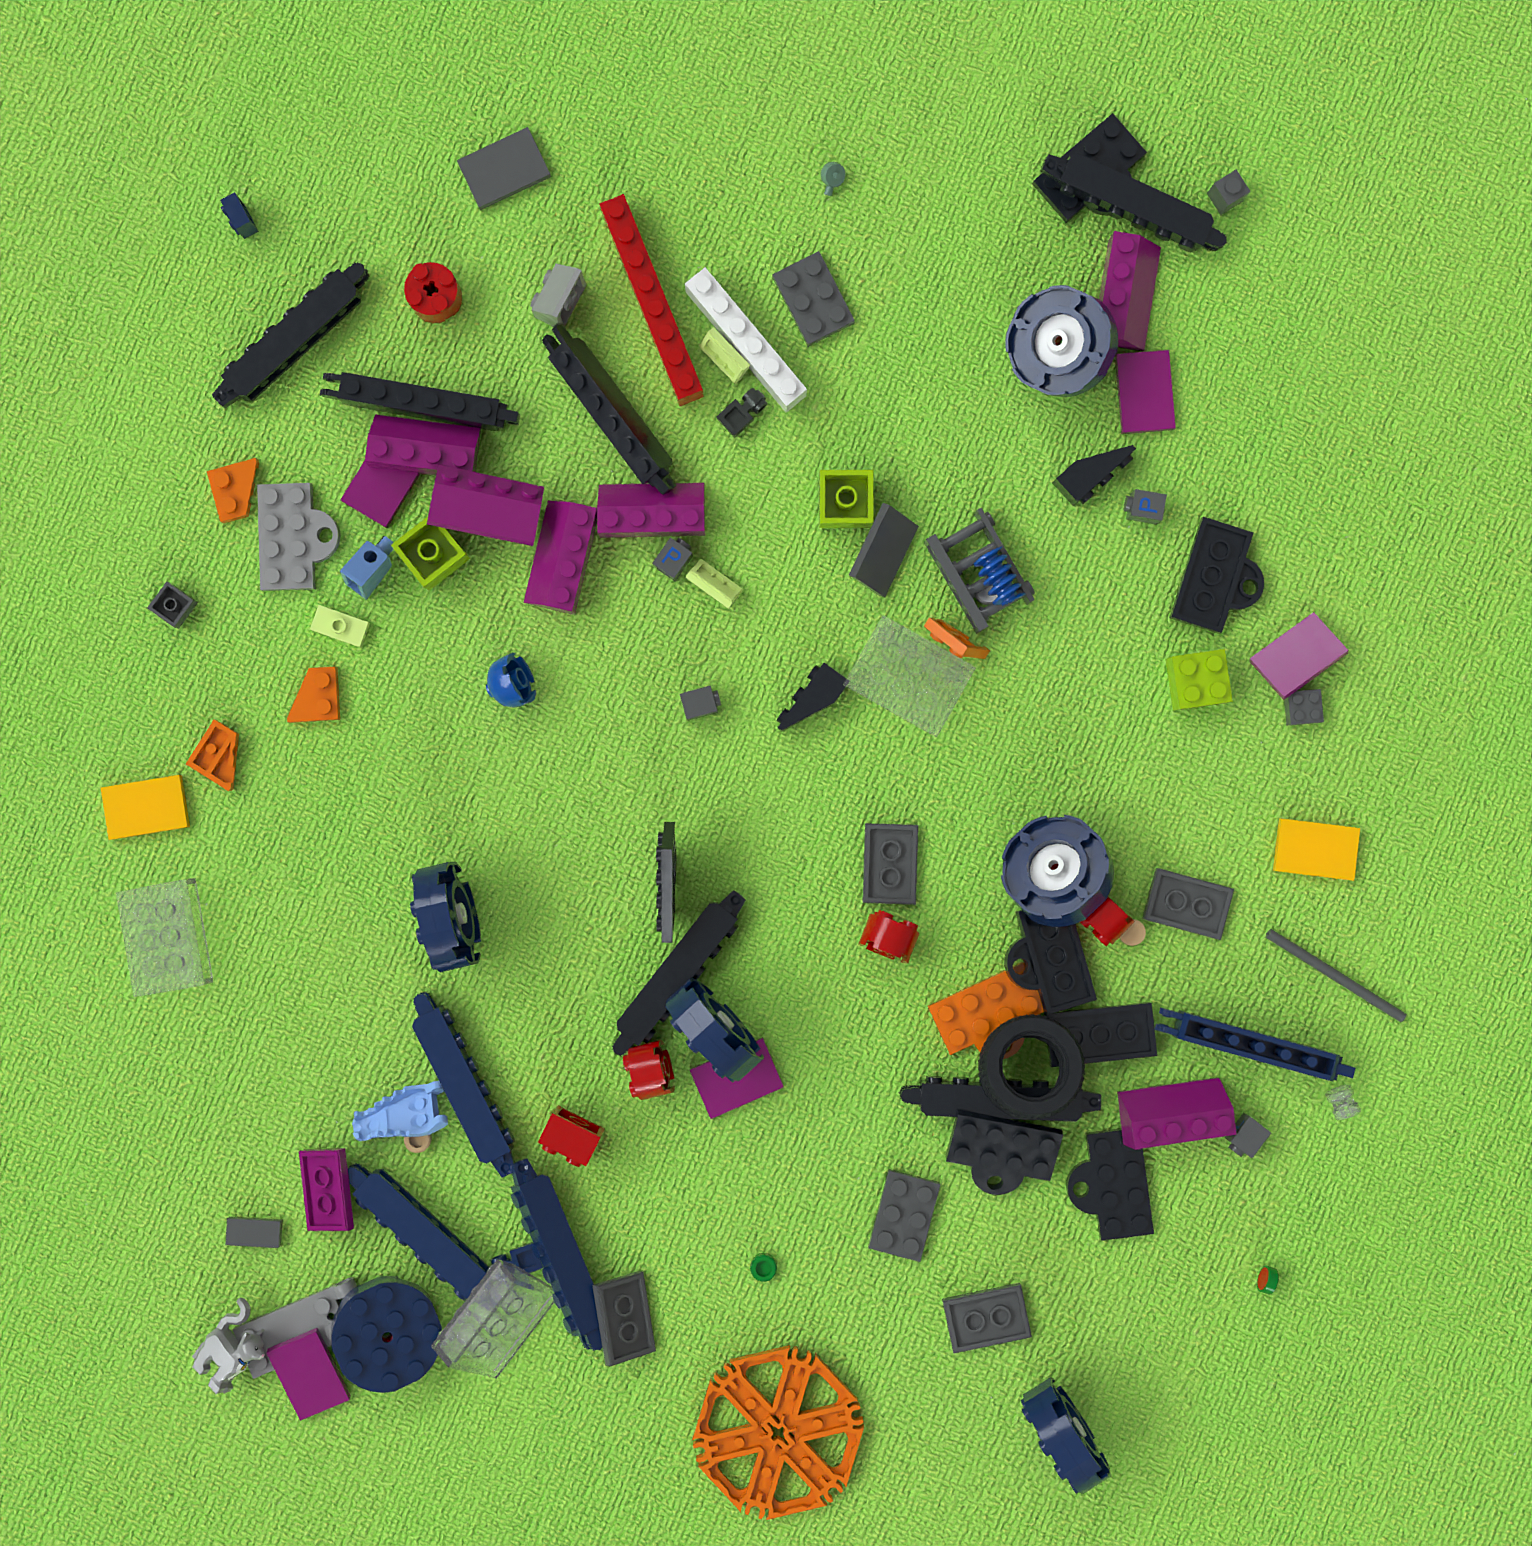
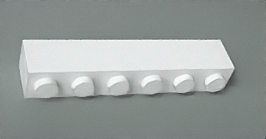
M706 267L685 283L687 295L717 331L750 364L749 369L786 413L806 397V387Z

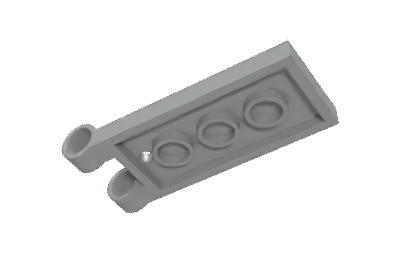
M353 1277L232 1329L239 1343L244 1333L255 1334L261 1329L265 1330L261 1338L264 1342L263 1350L265 1356L261 1360H251L248 1364L253 1379L274 1370L266 1354L267 1349L293 1337L318 1328L326 1346H332L331 1325L333 1319H330L328 1314L334 1313L335 1315L340 1306L339 1299L344 1298L347 1293L357 1287Z

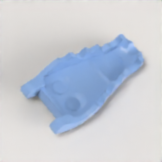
M434 1081L429 1084L405 1086L402 1090H395L391 1097H382L381 1101L374 1103L373 1108H368V1110L361 1112L355 1111L352 1122L355 1139L366 1141L377 1137H420L430 1135L448 1125V1119L446 1115H439L437 1095L444 1092L440 1082Z

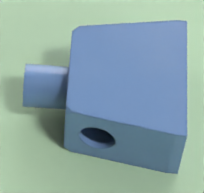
M383 536L376 545L366 541L340 570L345 584L367 600L392 566L388 555L393 550L391 544L394 542L386 536Z

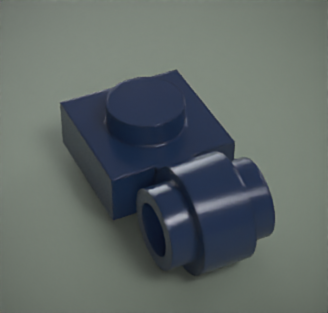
M533 1242L510 1249L511 1259L507 1258L506 1254L490 1259L492 1275L496 1276L497 1280H502L512 1275L511 1270L515 1268L517 1277L542 1269L543 1265L540 1258L538 1259L532 1250Z

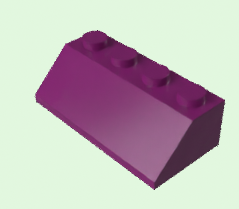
M1114 231L1108 240L1099 299L1107 306L1115 320L1118 332V347L1143 352L1145 350L1161 247L1141 235Z
M375 414L368 433L365 462L369 467L416 472L436 476L438 464L476 472L481 428Z
M438 464L427 525L533 546L544 487Z
M675 483L677 486L664 495L650 484H600L597 502L598 535L600 538L705 536L704 483Z
M548 500L523 603L572 615L576 614L597 526V508L573 502Z
M1218 1077L1117 1091L1123 1145L1136 1150L1237 1135L1234 1108Z

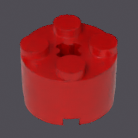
M434 262L416 264L405 280L404 293L406 300L422 320L429 323H442L459 311L462 304V292L453 273L444 265ZM434 290L438 291V293L435 292L432 294V296H429L430 292H433Z
M1107 897L1105 902L1080 923L1085 928L1091 925L1094 928L1092 933L1107 947L1109 943L1113 945L1135 921L1112 899Z
M881 910L874 914H869L858 945L864 946L867 943L866 949L892 960L895 957L900 959L902 957L901 962L908 964L920 934L917 931L918 925L906 920L896 922L892 920L894 917L892 914Z
M662 1040L631 1047L628 1049V1055L623 1056L624 1068L630 1072L632 1082H629V1089L633 1098L638 1097L640 1100H646L674 1092L675 1086L670 1087V1080L674 1079L673 1066L668 1050L662 1051L660 1047L664 1044Z

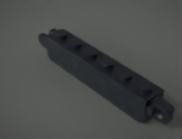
M1048 154L1041 166L1040 172L1055 181L1054 187L1060 189L1061 194L1071 198L1076 196L1084 200L1083 203L1091 208L1097 209L1100 207L1108 211L1107 214L1115 219L1124 218L1130 221L1131 225L1137 229H1148L1154 232L1155 236L1161 240H1172L1179 243L1178 247L1185 251L1193 252V250L1196 251L1204 248L1213 252L1222 248L1227 243L1226 234L1212 227L1214 220L1210 213L1082 154H1073L1068 159Z
M354 262L344 272L337 269L335 272L332 271L326 274L322 279V284L315 290H309L303 296V301L299 305L288 309L284 313L283 319L277 325L268 327L263 333V337L257 343L250 344L244 350L242 357L237 361L230 362L225 367L224 373L221 375L224 380L212 394L213 398L224 408H227L240 398L245 401H254L361 303L362 295L358 290L370 277L364 265Z
M556 324L552 332L561 344L548 334L542 339V343L550 353L548 359L642 485L649 483L652 487H656L662 495L669 493L677 486L669 474L672 458L586 343L580 338H572L564 326Z
M342 372L341 375L323 373V380L340 385L338 391L321 389L320 396L339 400L342 404L477 427L490 431H498L499 428L503 429L504 424L519 425V412L507 410L508 405L501 403L499 399Z
M733 890L720 903L712 902L705 908L618 1019L617 1030L621 1034L612 1045V1050L615 1054L624 1055L634 1043L637 1046L642 1041L647 1044L654 1036L656 1030L653 1027L659 1020L664 1023L670 1015V1012L665 1007L666 1000L690 978L697 980L706 969L703 966L706 959L710 957L713 960L722 949L719 943L724 936L730 938L739 927L735 922L738 920L737 915L746 901L742 895Z
M926 1076V1080H920V1085H903L898 1092L901 1097L900 1099H902L901 1101L907 1104H919V1108L926 1116L956 1117L957 1110H963L1005 1119H1018L1005 1114L997 1106H994L992 1101L988 1099L989 1097L986 1096L980 1079L979 1082H969L968 1077H953V1081H942L941 1076ZM1006 1079L1007 1083L1017 1093L1026 1097H1042L1048 1094L1055 1086L1049 1085L1047 1080H1033V1084H1022L1021 1079ZM1080 1088L1079 1094H1077L1075 1100L1066 1109L1053 1116L1037 1120L1076 1122L1082 1117L1083 1112L1101 1111V1094Z

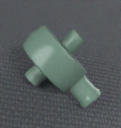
M828 162L821 170V180L826 185L825 195L832 196L834 187L840 186L845 179V169L838 162Z

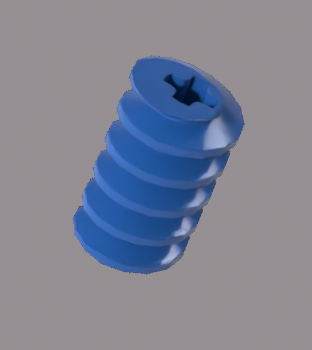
M1003 546L982 555L973 564L974 567H983L978 573L979 577L988 576L983 585L993 586L989 590L988 595L998 596L992 602L995 606H1004L1026 595V593L1016 592L1022 586L1021 583L1012 584L1017 574L1007 573L1012 564L1002 563L1008 557L1007 554L998 555L999 550Z

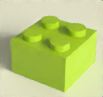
M820 470L819 528H871L873 525V470Z
M427 516L391 544V546L421 585L430 591L471 558L447 528L427 525Z
M1225 649L1178 655L1165 659L1173 711L1233 702Z

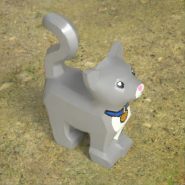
M241 1297L236 1301L240 1307V1313H227L222 1317L217 1327L206 1336L205 1341L201 1343L192 1356L195 1359L193 1368L199 1375L209 1372L212 1361L219 1367L208 1384L215 1394L230 1392L233 1389L232 1380L246 1370L250 1361L261 1360L265 1356L263 1350L264 1342L261 1339L265 1332L264 1329L255 1334L244 1333L240 1343L229 1329L230 1324L240 1325L246 1322L250 1315L251 1307Z

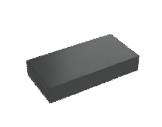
M228 1217L225 1245L279 1248L281 1246L283 1219Z

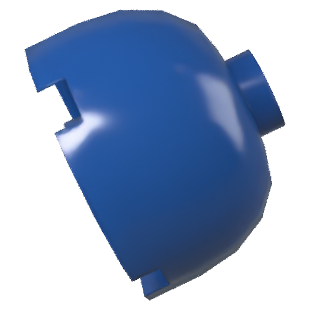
M510 653L493 662L488 670L486 690L490 697L494 698L501 705L512 708L531 703L535 700L536 690L531 691L530 682H535L532 672L521 656L514 657L516 653Z

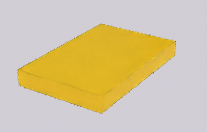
M182 775L101 787L109 840L190 827Z
M1279 818L1273 871L1354 881L1360 828Z

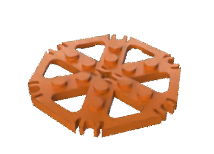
M790 1345L730 1359V1363L736 1368L735 1370H733L729 1363L725 1362L724 1369L728 1372V1375L721 1377L715 1372L713 1377L718 1384L710 1378L692 1441L695 1440L693 1448L702 1447L705 1450L703 1454L696 1455V1462H699L698 1467L740 1512L744 1502H746V1515H749L752 1507L757 1506L760 1509L759 1519L764 1517L765 1509H769L766 1515V1520L824 1507L827 1506L826 1501L831 1503L833 1497L828 1492L829 1489L836 1488L842 1493L843 1487L838 1480L847 1487L864 1430V1424H862L864 1423L863 1417H853L851 1415L854 1410L860 1409L859 1402H856L858 1398L816 1353L812 1363H809L812 1358L810 1350L807 1351L805 1358H798L796 1356L798 1352L797 1346L793 1347L791 1356H788ZM771 1361L781 1363L783 1369L772 1404L747 1378L746 1370L749 1367ZM814 1373L820 1374L837 1392V1401L830 1405L799 1412L809 1376ZM724 1395L746 1418L749 1424L720 1431L710 1429L708 1422L716 1398ZM772 1426L777 1429L783 1427L784 1438L780 1436L774 1438ZM843 1432L848 1436L842 1461L836 1467L829 1466L807 1442ZM757 1453L749 1483L743 1489L736 1488L718 1468L720 1461ZM784 1460L811 1488L808 1495L786 1501H778L774 1497Z

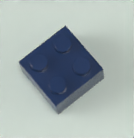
M235 192L220 200L223 205L221 209L230 220L228 222L237 235H241L246 239L259 232L245 204Z

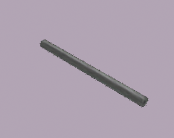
M1270 929L1266 933L1265 938L1400 1023L1406 1018V1013L1276 931Z

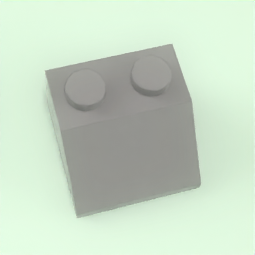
M555 264L553 270L549 269L543 279V284L545 285L541 293L537 292L534 295L530 306L535 318L552 327L556 324L565 327L586 287V282L582 270Z

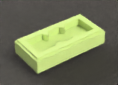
M714 327L707 332L699 345L735 384L742 379L750 367V364Z
M702 559L695 564L685 577L728 609L743 591L741 587Z
M318 605L310 630L362 648L370 623Z

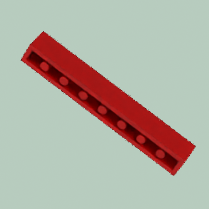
M624 194L599 203L602 216L679 407L703 398L702 386Z

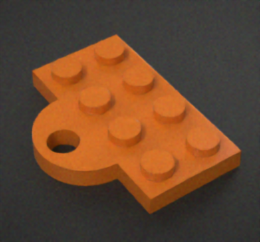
M1024 962L1013 966L1015 973L1022 974L1024 972ZM1005 970L927 1006L950 1055L973 1044L981 1052V1048L988 1036L1004 1022L1017 1016L1039 1015L1044 1012L1038 991L1016 986L1009 979ZM1025 1038L1014 1041L1006 1051L1003 1059L1016 1054L1023 1045Z

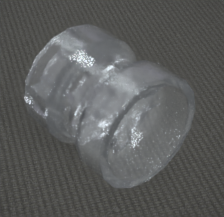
M1351 1085L1338 1086L1325 1093L1328 1102L1333 1105L1334 1109L1332 1112L1336 1120L1347 1119L1361 1112L1358 1102L1354 1101L1352 1097L1354 1092Z

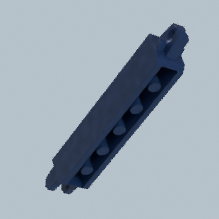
M420 992V994L413 998V1005H415L419 1017L414 1019L412 1028L479 1161L486 1164L491 1162L500 1176L505 1177L512 1173L510 1165L515 1163L511 1151L514 1148V1136L509 1128H504L500 1120L503 1118L502 1112L497 1104H492L488 1096L491 1094L490 1088L485 1080H480L476 1072L479 1070L478 1064L473 1056H468L465 1050L467 1043L461 1032H456L453 1026L455 1019L448 1008L445 1009L443 1005L437 1007L430 993Z
M1160 1007L1159 1013L1162 1016L1176 1018L1174 1028L1161 1023L1156 1024L1155 1030L1171 1034L1177 1039L1328 1081H1337L1338 1075L1354 1077L1356 1068L1342 1064L1343 1057L1333 1052L1181 1010L1176 1012Z
M528 1159L519 1160L510 1165L515 1184L510 1187L513 1192L511 1199L515 1207L520 1209L523 1217L521 1219L522 1226L528 1234L530 1233L533 1241L532 1250L538 1259L540 1258L544 1267L542 1273L545 1280L552 1286L554 1303L562 1310L564 1327L572 1336H579L581 1343H583L582 1346L586 1350H601L602 1342L592 1286L594 1284L551 1180L543 1174L537 1175Z
M359 1163L349 1166V1183L356 1189L353 1193L356 1197V1203L364 1210L369 1209L376 1216L375 1220L382 1227H389L395 1233L394 1236L403 1246L408 1245L414 1250L415 1257L423 1264L428 1263L435 1270L434 1274L442 1282L447 1281L455 1288V1294L464 1301L467 1299L470 1303L475 1300L490 1311L500 1302L503 1296L491 1282L493 1275L490 1266L384 1169H375L371 1173Z

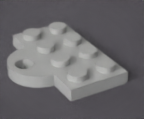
M311 483L258 484L260 590L316 589L315 563L329 559L336 552L340 543V530L337 523L325 512L313 509V485ZM324 529H331L333 533L332 539L327 543L321 542L319 538L320 532Z

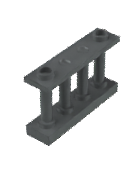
M982 508L974 513L977 521L944 540L943 538L938 539L936 534H934L924 542L976 634L988 627V617L1022 598L1026 605L1035 600L1032 596L1035 594L1032 585L1028 580L1024 582L993 528L995 522L988 511L984 513ZM983 529L990 544L958 562H951L947 555L949 548ZM1003 546L999 550L998 555L1007 554L1008 557L1002 563L1012 564L1007 573L1017 574L1013 579V583H1021L1022 586L1016 592L1026 593V595L1004 606H995L992 603L985 608H978L973 599L976 597L975 594L989 587L983 585L988 576L971 585H965L960 577L963 574L962 571L973 566L974 562L982 555Z

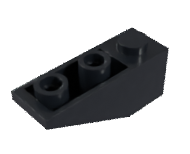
M1134 445L1076 460L1052 484L1072 506L1079 501L1084 504L1094 495L1092 489L1097 484L1103 487L1114 477L1111 472L1117 466L1123 469L1134 459L1131 454L1136 448Z
M823 663L821 667L815 665L807 677L811 680L805 689L800 686L792 697V700L795 701L790 710L785 708L776 721L780 723L777 729L782 732L833 705L850 681L826 663Z

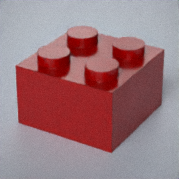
M558 1105L551 1114L538 1143L542 1144L541 1148L550 1154L556 1155L558 1152L566 1156V1161L574 1166L580 1167L581 1164L587 1166L605 1128Z

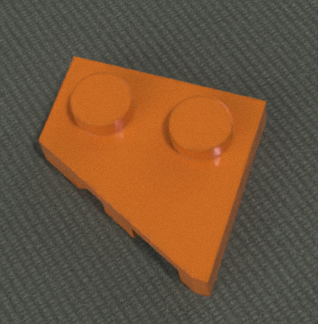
M257 458L207 471L221 523L224 524L249 517L251 508L250 498L255 488L256 468H259V460Z
M929 617L924 625L931 632L930 636L939 643H946L950 647L949 651L958 658L985 659L990 652L985 646H975L968 640L969 636L955 629L942 619Z
M338 667L309 668L289 712L287 722L340 720Z
M214 719L186 762V765L227 791H232L234 788L239 733Z

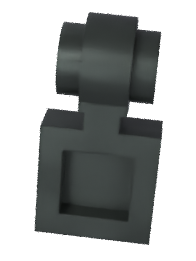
M751 388L742 397L743 405L735 399L716 418L735 438L754 421L749 412L758 414L767 406L766 397L759 390Z

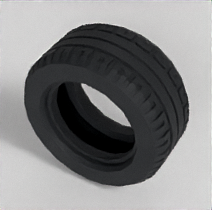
M1034 1014L1017 1016L998 1026L984 1042L978 1060L980 1083H982V1088L986 1096L989 1097L988 1099L1005 1114L1025 1120L1047 1118L1066 1109L1075 1100L1077 1094H1079L1085 1075L1083 1051H1081V1046L1078 1044V1040L1074 1038L1073 1033L1057 1020L1054 1021L1053 1018ZM1020 1038H1035L1045 1042L1055 1052L1059 1061L1057 1082L1048 1094L1042 1097H1026L1017 1093L1007 1083L1003 1074V1058L1006 1050L1014 1041Z

